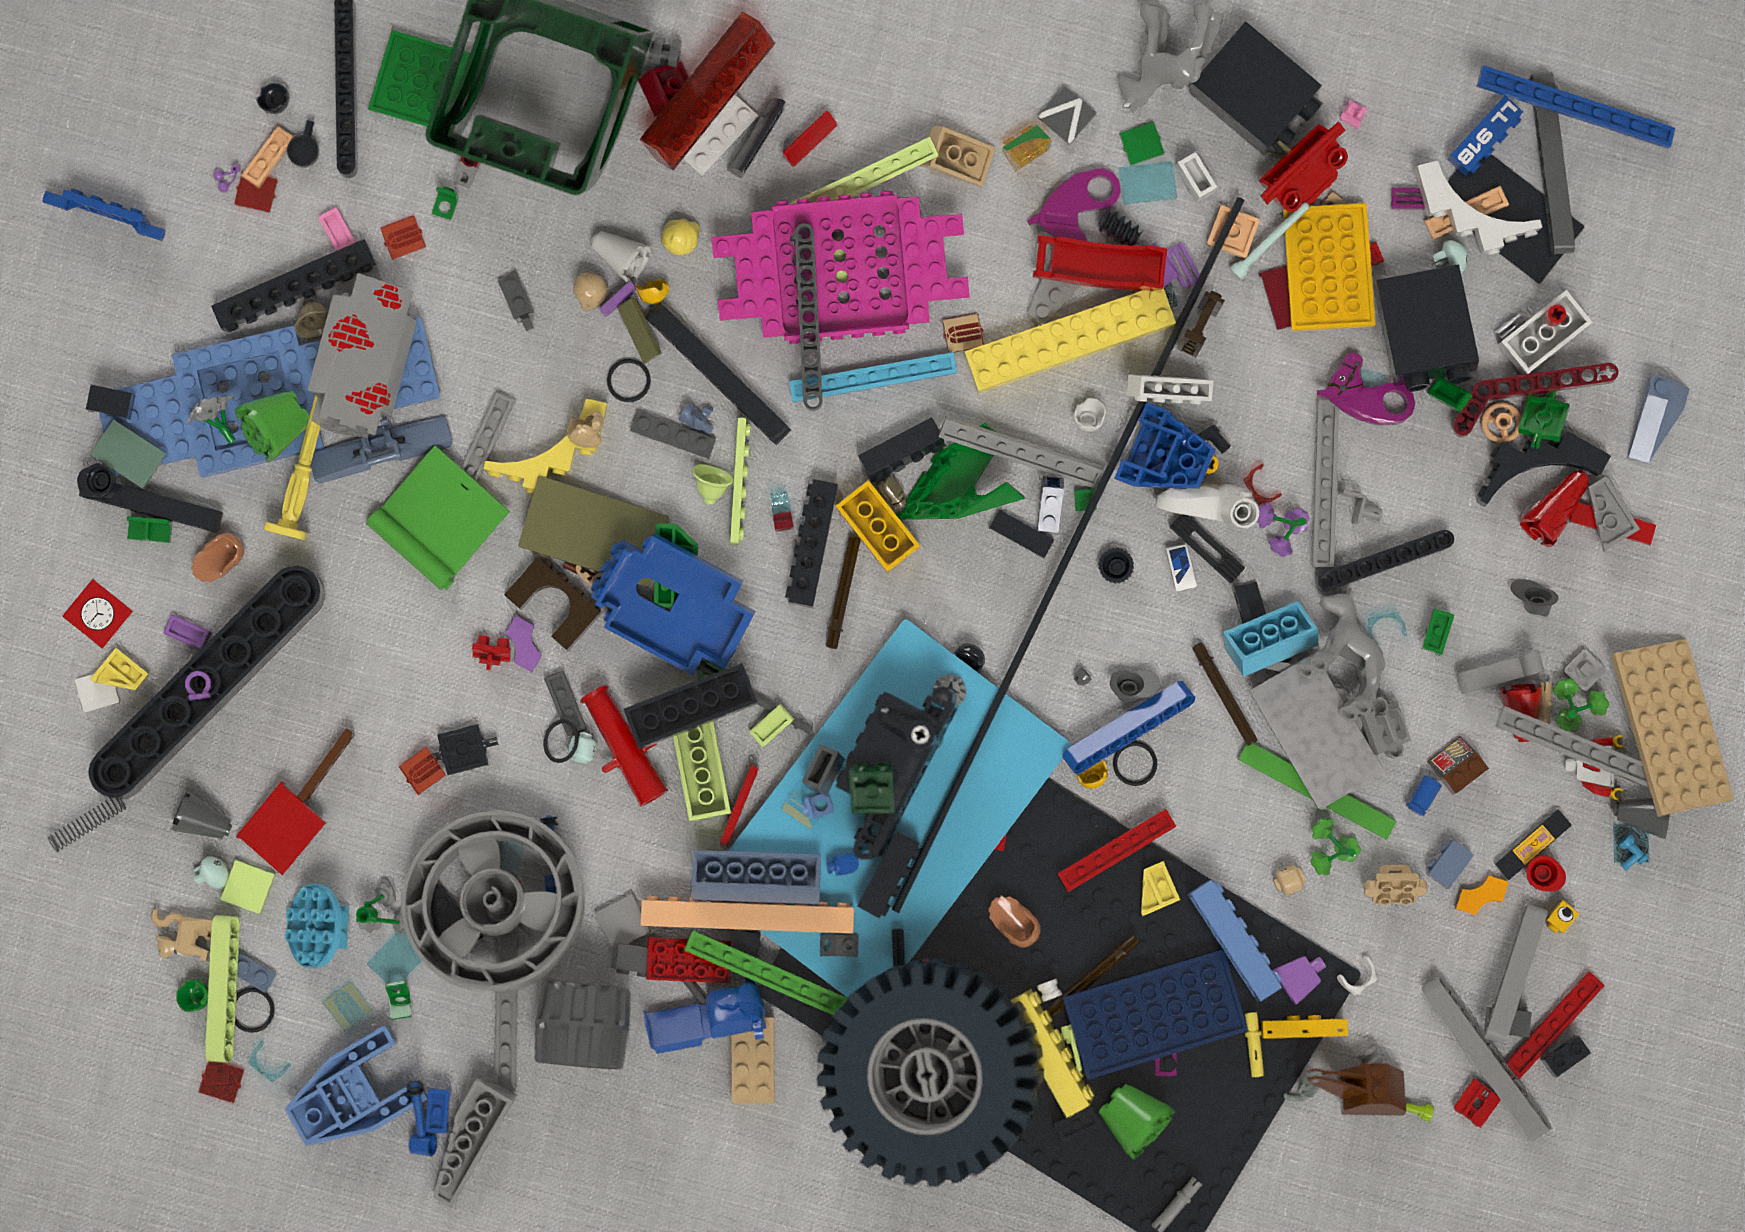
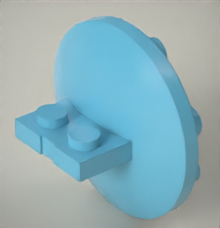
M313 883L302 887L295 896L291 907L286 911L287 930L285 932V940L288 942L290 951L298 964L305 968L318 969L329 963L335 955L337 948L347 949L349 907L340 906L335 893L324 884Z

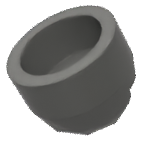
M1082 667L1074 674V680L1080 686H1084L1092 680Z

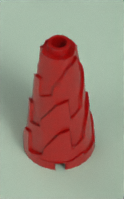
M1581 470L1569 473L1556 488H1553L1529 512L1523 515L1520 519V526L1524 532L1534 541L1541 538L1543 541L1540 544L1543 546H1554L1567 526V521L1577 508V503L1587 490L1586 487L1589 484L1588 475Z

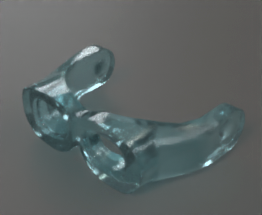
M1399 612L1368 618L1367 634L1371 639H1373L1372 628L1374 624L1385 617L1399 622L1403 636H1407L1405 623L1399 616Z
M261 1041L254 1049L248 1064L273 1083L274 1080L281 1077L290 1068L291 1064L288 1063L281 1072L276 1074L263 1072L256 1060L257 1052L264 1044Z

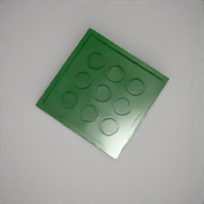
M391 30L368 110L427 127L452 47ZM463 52L446 108L450 104L470 56L469 52Z

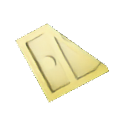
M115 648L90 680L95 683L137 691L149 674Z

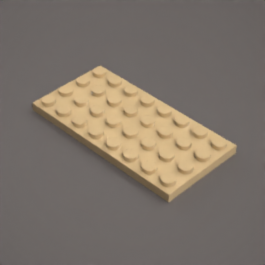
M1683 639L1612 654L1611 658L1657 816L1734 800L1688 640Z

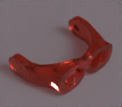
M1264 464L1254 468L1243 479L1258 505L1273 502L1282 496L1279 493L1272 498H1266L1255 491L1252 482L1253 475L1256 471L1261 470Z

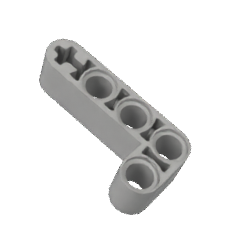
M1535 651L1516 658L1458 673L1457 676L1462 694L1535 675L1545 670L1539 651Z

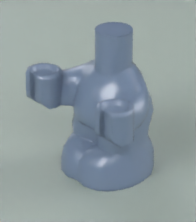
M690 402L678 420L687 423L693 429L703 430L710 434L713 427L706 423V419L714 409L707 405L700 413L695 409L694 404Z

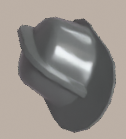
M1518 579L1510 585L1513 595L1523 600L1524 608L1530 614L1547 617L1552 605L1558 601L1556 592L1534 581Z
M1119 670L1111 676L1109 682L1110 688L1121 701L1127 703L1135 702L1139 698L1151 697L1160 688L1159 677L1149 670Z

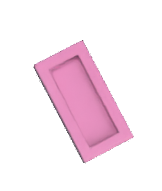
M337 207L318 217L336 251L355 243Z

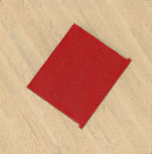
M283 781L279 783L236 836V838L242 839L281 875H284L326 824L319 815L289 790Z

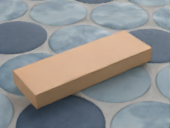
M277 126L241 176L257 188H260L287 151L290 141L295 137Z

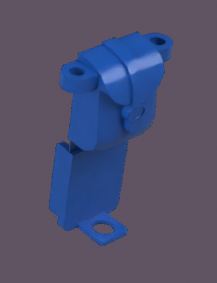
M746 978V983L741 987L710 991L706 996V1004L703 1005L694 1004L648 1014L646 1010H643L649 1045L657 1054L701 1046L702 1041L708 1038L715 1039L754 1031L755 1039L760 1040L764 1039L763 1029H767L765 1021L766 1011L762 1002L761 992L756 986L755 981Z

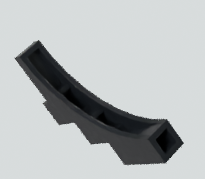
M1569 431L1561 435L1559 442L1555 441L1554 445L1557 446L1556 448L1542 440L1538 449H1536V444L1535 448H1532V440H1527L1522 448L1524 454L1503 442L1500 446L1495 445L1490 454L1493 457L1490 463L1497 466V468L1493 467L1489 472L1487 478L1490 480L1487 486L1483 485L1479 490L1477 496L1480 498L1477 503L1485 507L1494 494L1508 480L1533 468L1550 465L1569 466L1599 476L1611 455Z

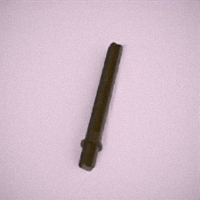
M849 537L832 617L830 625L827 626L829 631L825 645L830 649H837L840 633L843 632V619L860 546V539L857 537Z
M1202 642L1196 644L1192 649L1200 662L1199 666H1202L1246 745L1250 746L1256 743L1258 739L1215 665L1214 657L1210 656Z
M1131 935L1122 944H1116L1117 947L1047 1008L1050 1015L1055 1017L1065 1008L1062 1000L1063 997L1085 991L1117 962L1121 961L1124 957L1127 958V954L1140 943L1136 936Z

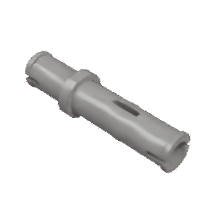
M1193 1176L1182 1190L1176 1193L1177 1196L1156 1221L1152 1223L1155 1229L1161 1224L1157 1229L1158 1232H1163L1182 1208L1187 1203H1190L1192 1196L1202 1187L1199 1181L1193 1186L1196 1182Z

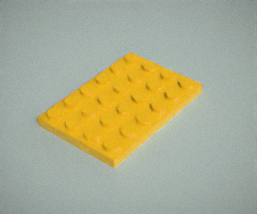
M1367 203L1309 206V209L1284 232L1291 332L1375 327ZM1283 209V220L1285 221L1293 212Z

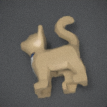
M158 909L152 911L151 921L158 927L168 926L173 921L179 924L176 941L168 937L156 936L159 957L167 958L169 955L176 954L183 957L198 956L201 961H208L210 952L196 944L198 936H205L206 940L211 941V920L203 918L193 919L179 913H170L161 919L159 918Z

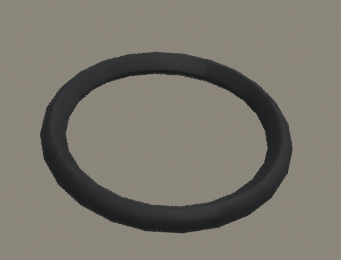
M635 359L620 360L608 372V389L616 399L622 402L638 401L647 394L650 388L651 376L648 369L643 363ZM625 363L638 365L646 375L645 389L641 394L633 398L619 396L611 385V377L614 370Z
M559 719L549 726L544 736L543 746L546 756L551 761L563 763L574 755L579 743V734L576 726L567 719ZM565 723L573 729L575 742L571 752L566 757L557 759L548 750V737L556 725Z
M1131 742L1116 752L1113 759V768L1116 776L1123 783L1130 786H1140L1149 782L1155 775L1157 758L1154 751L1148 745L1141 742ZM1140 746L1146 749L1153 759V769L1150 775L1142 781H1129L1118 770L1117 762L1119 755L1128 747Z
M247 988L236 995V1002L242 995L255 992L263 995L270 1005L268 1020L258 1028H246L235 1017V1025L240 1030L255 1033L269 1026L274 1017L275 1008L273 1000L267 993L257 988Z

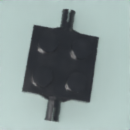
M479 724L438 734L439 752L427 756L428 761L432 760L429 759L435 757V761L441 760L449 776L489 765L486 755L487 748L499 745L497 736L484 740Z

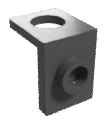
M820 935V956L858 957L859 936ZM827 940H829L831 943V948L829 951H827L825 948V943Z

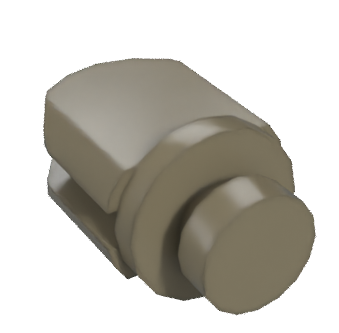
M888 477L878 483V491L890 505L894 504L898 509L907 502L905 498H902L905 493L894 477Z

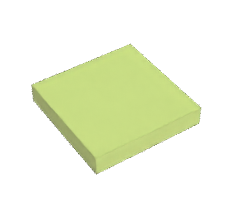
M235 860L220 900L261 914L276 874Z

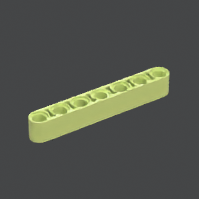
M216 915L212 920L205 1048L206 1059L211 1062L229 1063L234 1053L240 921L236 916Z

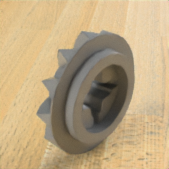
M948 674L937 679L933 686V692L938 687L948 688L950 682H952L953 690L959 692V694L955 693L957 695L956 704L960 705L964 701L966 685L961 678ZM941 695L940 698L947 702L946 695Z

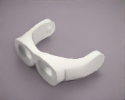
M1368 956L1363 957V961L1368 968V976L1362 986H1351L1341 974L1337 976L1340 984L1351 992L1352 996L1357 995L1367 986L1378 980L1374 965Z

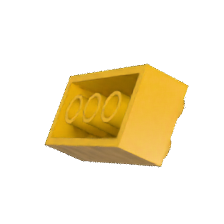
M869 480L835 506L887 574L920 549L919 543Z

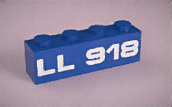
M1504 96L1453 151L1447 160L1465 176L1469 172L1474 173L1481 166L1479 163L1481 158L1484 156L1487 159L1495 150L1492 146L1496 142L1501 144L1508 136L1506 131L1510 127L1514 129L1522 121L1520 116L1523 111L1508 97Z

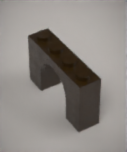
M537 557L504 595L522 610L535 594L542 589L557 588L563 591L569 598L570 612L567 619L551 637L569 651L600 617L601 613L598 610L601 607L595 605L596 603L592 599L588 602L582 596L585 593L576 585L572 588L567 583L569 579L561 572L556 574L551 569L553 565L548 560L543 558L541 561Z

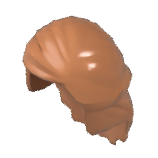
M231 533L217 535L196 554V557L193 559V566L191 567L193 570L192 574L196 579L202 582L209 581L210 583L225 576L233 567L239 564V561L244 556L245 550L242 541Z
M1000 896V898H995L991 902L988 910L990 912L989 918L1010 943L1025 948L1037 941L1041 933V926L1037 918L1026 907L1011 897L1005 898Z

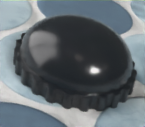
M1112 548L1101 555L1098 568L1106 581L1120 584L1132 576L1134 562L1126 550Z

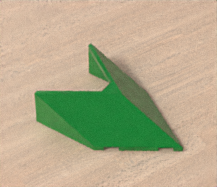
M986 422L979 426L996 432ZM954 442L933 456L930 461L932 465L926 474L923 473L906 499L908 503L902 512H898L896 516L900 520L959 519L1025 499V497L1007 481L986 495H977L975 485L994 455Z

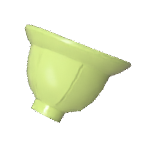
M706 464L695 465L692 468V473L696 478L698 493L704 498L703 502L706 504H715L716 499L722 497L728 486L734 482V478L720 468Z

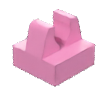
M1349 100L1339 120L1358 129L1368 109Z

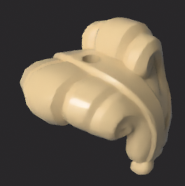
M595 411L589 414L585 421L571 418V423L566 431L570 442L583 448L599 446L602 441L601 436L598 434L603 424L604 417L602 414Z

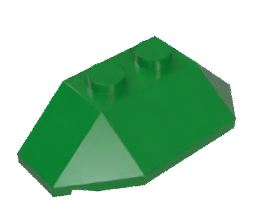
M655 524L656 534L698 556V543L678 524ZM654 581V603L661 607L672 608L679 594Z

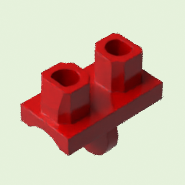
M479 635L476 644L473 643L472 656L473 658H480L479 663L487 664L486 670L491 671L492 665L500 666L501 661L510 662L511 650L508 639L499 638L497 646H490V638Z

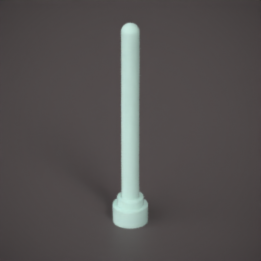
M1306 202L1302 203L1301 207L1283 221L1243 262H1236L1230 269L1242 280L1247 275L1248 267L1309 209V204Z

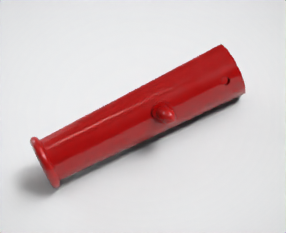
M603 685L580 699V702L585 703L613 755V760L603 765L602 771L608 773L615 768H620L639 806L642 807L669 791L646 754L647 750L656 746L657 743L641 750L638 749L629 724L608 692L609 685Z

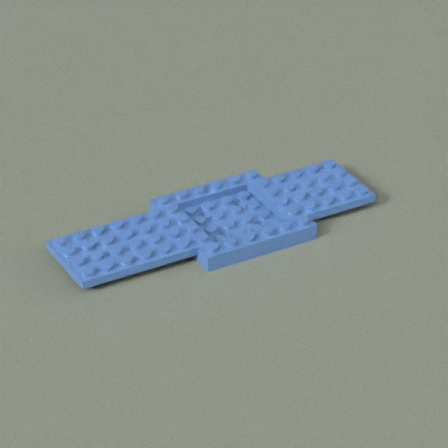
M422 317L413 318L417 323L394 409L441 398ZM294 326L174 354L172 358L176 371L175 376L116 389L136 395L131 419L128 420L124 417L99 412L103 433H105L114 419L167 454L160 466L195 457L199 475L202 478L267 463L264 459L266 457L263 454L257 455L241 431L243 429L241 418H236L235 409L250 401L282 392L293 391L297 396V403L300 408H304L310 417L315 395L307 390L321 341L300 345ZM262 372L270 374V380L267 383L259 381V375ZM221 382L229 383V390L225 393H221L218 390ZM234 396L233 400L227 402V410H225L227 427L231 422H237L239 425L238 431L232 433L236 439L233 443L229 444L219 429L204 421L200 422L195 419L191 424H186L197 402L213 397ZM221 410L217 413V417L219 418L220 421H221ZM306 429L272 461L300 455ZM319 431L314 451L325 449L321 431ZM112 469V471L114 472L115 476L121 475V474H119L118 472H116L115 470Z

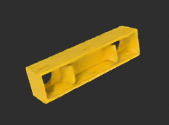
M1321 1015L1308 1016V1020H1300V1016H1287V1020L1261 1021V1038L1348 1036V1019H1321Z

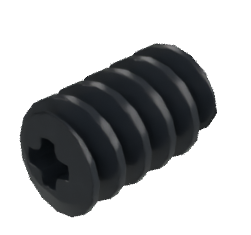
M1109 207L1099 222V231L1102 232L1107 229L1106 236L1109 237L1114 233V241L1121 238V245L1128 242V245L1134 246L1144 230L1138 232L1140 226L1138 224L1132 228V220L1125 224V216L1117 219L1118 212L1116 211L1111 215V207Z

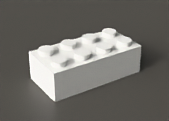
M1566 290L1501 341L1498 346L1521 375L1529 374L1593 322ZM1553 305H1561L1566 310L1565 320L1556 327L1547 325L1544 321L1545 312Z

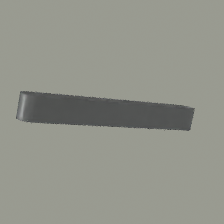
M1552 72L1530 75L1531 81L1555 88ZM1533 105L1551 252L1553 255L1574 253L1575 240L1559 113Z
M803 223L797 226L795 230L803 401L805 407L809 411L814 412L818 411L823 404L815 235L811 225ZM802 229H807L811 232V235L807 239H802L799 237V232ZM803 250H809L812 256L808 260H803L800 257V253ZM804 271H810L813 277L809 281H804L801 278V274ZM803 293H813V300L805 302L802 299ZM808 312L815 315L814 321L806 323L803 320L804 314ZM809 333L816 336L815 342L811 344L804 341L805 335ZM814 354L817 357L816 363L812 365L805 362L806 356ZM810 375L817 376V384L813 386L806 383L807 377ZM811 396L818 397V405L814 407L807 404L808 398Z

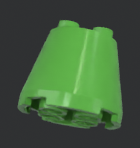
M293 391L282 392L250 401L235 409L236 418H241L243 429L241 431L257 455L263 454L266 457L264 458L266 462L276 459L307 428V420L310 417L304 408H300L297 403V396Z
M1125 1084L1112 1094L1113 1100L1109 1104L1106 1103L1099 1113L1126 1154L1135 1159L1143 1153V1147H1147L1152 1141L1154 1142L1172 1119L1169 1115H1173L1175 1111L1169 1105L1131 1085Z

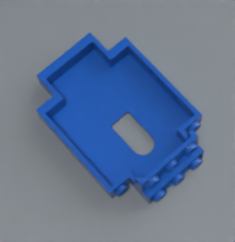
M656 533L651 537L647 536L642 545L645 550L623 539L619 544L615 542L610 551V554L613 555L610 562L605 561L600 570L603 573L601 579H596L590 589L593 591L591 598L597 600L595 605L604 608L606 605L613 609L607 611L603 619L606 622L603 628L692 676L702 658L725 669L756 613L755 610L734 599L743 580ZM642 578H650L678 593L679 595L672 609L668 611L642 597L637 591L638 581Z

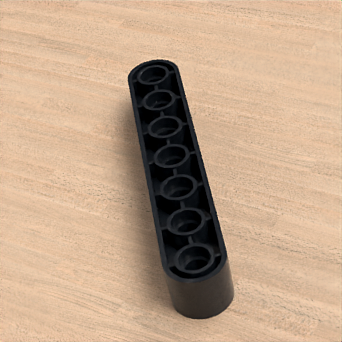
M289 566L280 570L93 757L88 771L89 780L93 788L98 793L111 798L127 799L136 795L320 611L325 601V588L320 578L302 566ZM297 584L303 585L306 590L305 597L300 601H292L289 596L290 589ZM272 614L276 619L275 627L270 631H262L260 628L261 618L264 615ZM236 644H242L246 649L245 657L240 661H233L230 657V650ZM195 671L212 674L216 679V684L208 692L211 694V697L189 700L188 695L190 694L185 687L187 676ZM195 676L190 681V687L196 694H202L203 692L200 687L202 676ZM182 704L186 710L185 717L181 721L174 722L170 717V710L174 705ZM146 734H152L156 741L155 747L149 752H144L140 747V740ZM121 764L125 768V777L119 782H114L110 777V770L114 765Z

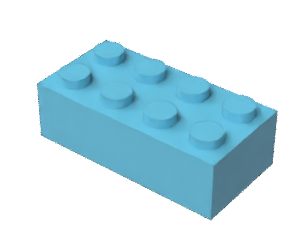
M1296 601L1223 632L1224 649L1244 677L1317 646L1318 629L1299 601Z

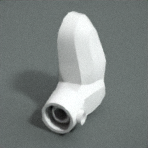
M1202 482L1200 489L1168 488L1158 495L1155 507L1163 510L1218 520L1246 529L1253 526L1259 517V508L1251 499L1252 493L1244 492L1241 488L1230 484L1215 485Z

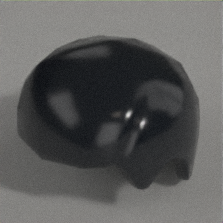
M270 83L262 87L259 96L256 97L258 106L268 114L282 113L287 108L290 100L288 90L279 83Z
M964 643L958 646L954 653L956 657L978 673L985 664V654L975 644Z

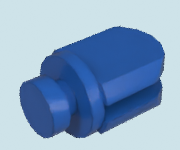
M852 853L832 857V863L831 861H826L828 874L834 871L836 876L854 873L859 867V860Z

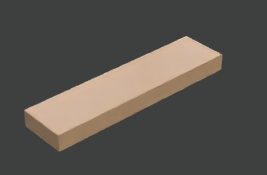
M1500 186L1465 202L1476 211L1485 215H1489L1509 205ZM1446 212V216L1436 219L1431 217L1424 221L1432 240L1453 231L1448 212Z

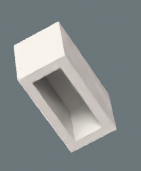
M1196 152L1177 163L1176 168L1197 202L1216 191V184Z

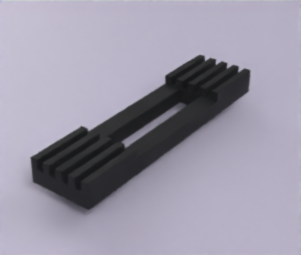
M1181 514L1169 527L1230 584L1245 569L1240 562L1220 546L1189 515ZM1194 531L1225 559L1221 564L1217 563L1189 537Z

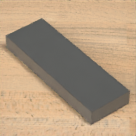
M564 670L545 677L544 680L560 719L571 721L576 726L578 732L586 730L587 727ZM562 723L567 737L573 735V729L568 724Z

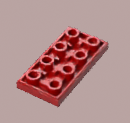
M648 937L646 980L730 983V972L726 968L684 950L688 939ZM716 940L731 947V941Z

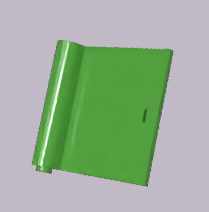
M435 445L387 502L377 509L365 524L441 591L443 588L448 590L452 586L455 575L510 511Z

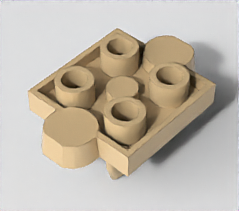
M1408 865L1380 866L1379 874H1376L1375 880L1365 882L1363 889L1367 897H1372L1373 904L1409 905L1415 904L1416 897L1426 894L1427 882L1419 880V873H1412Z

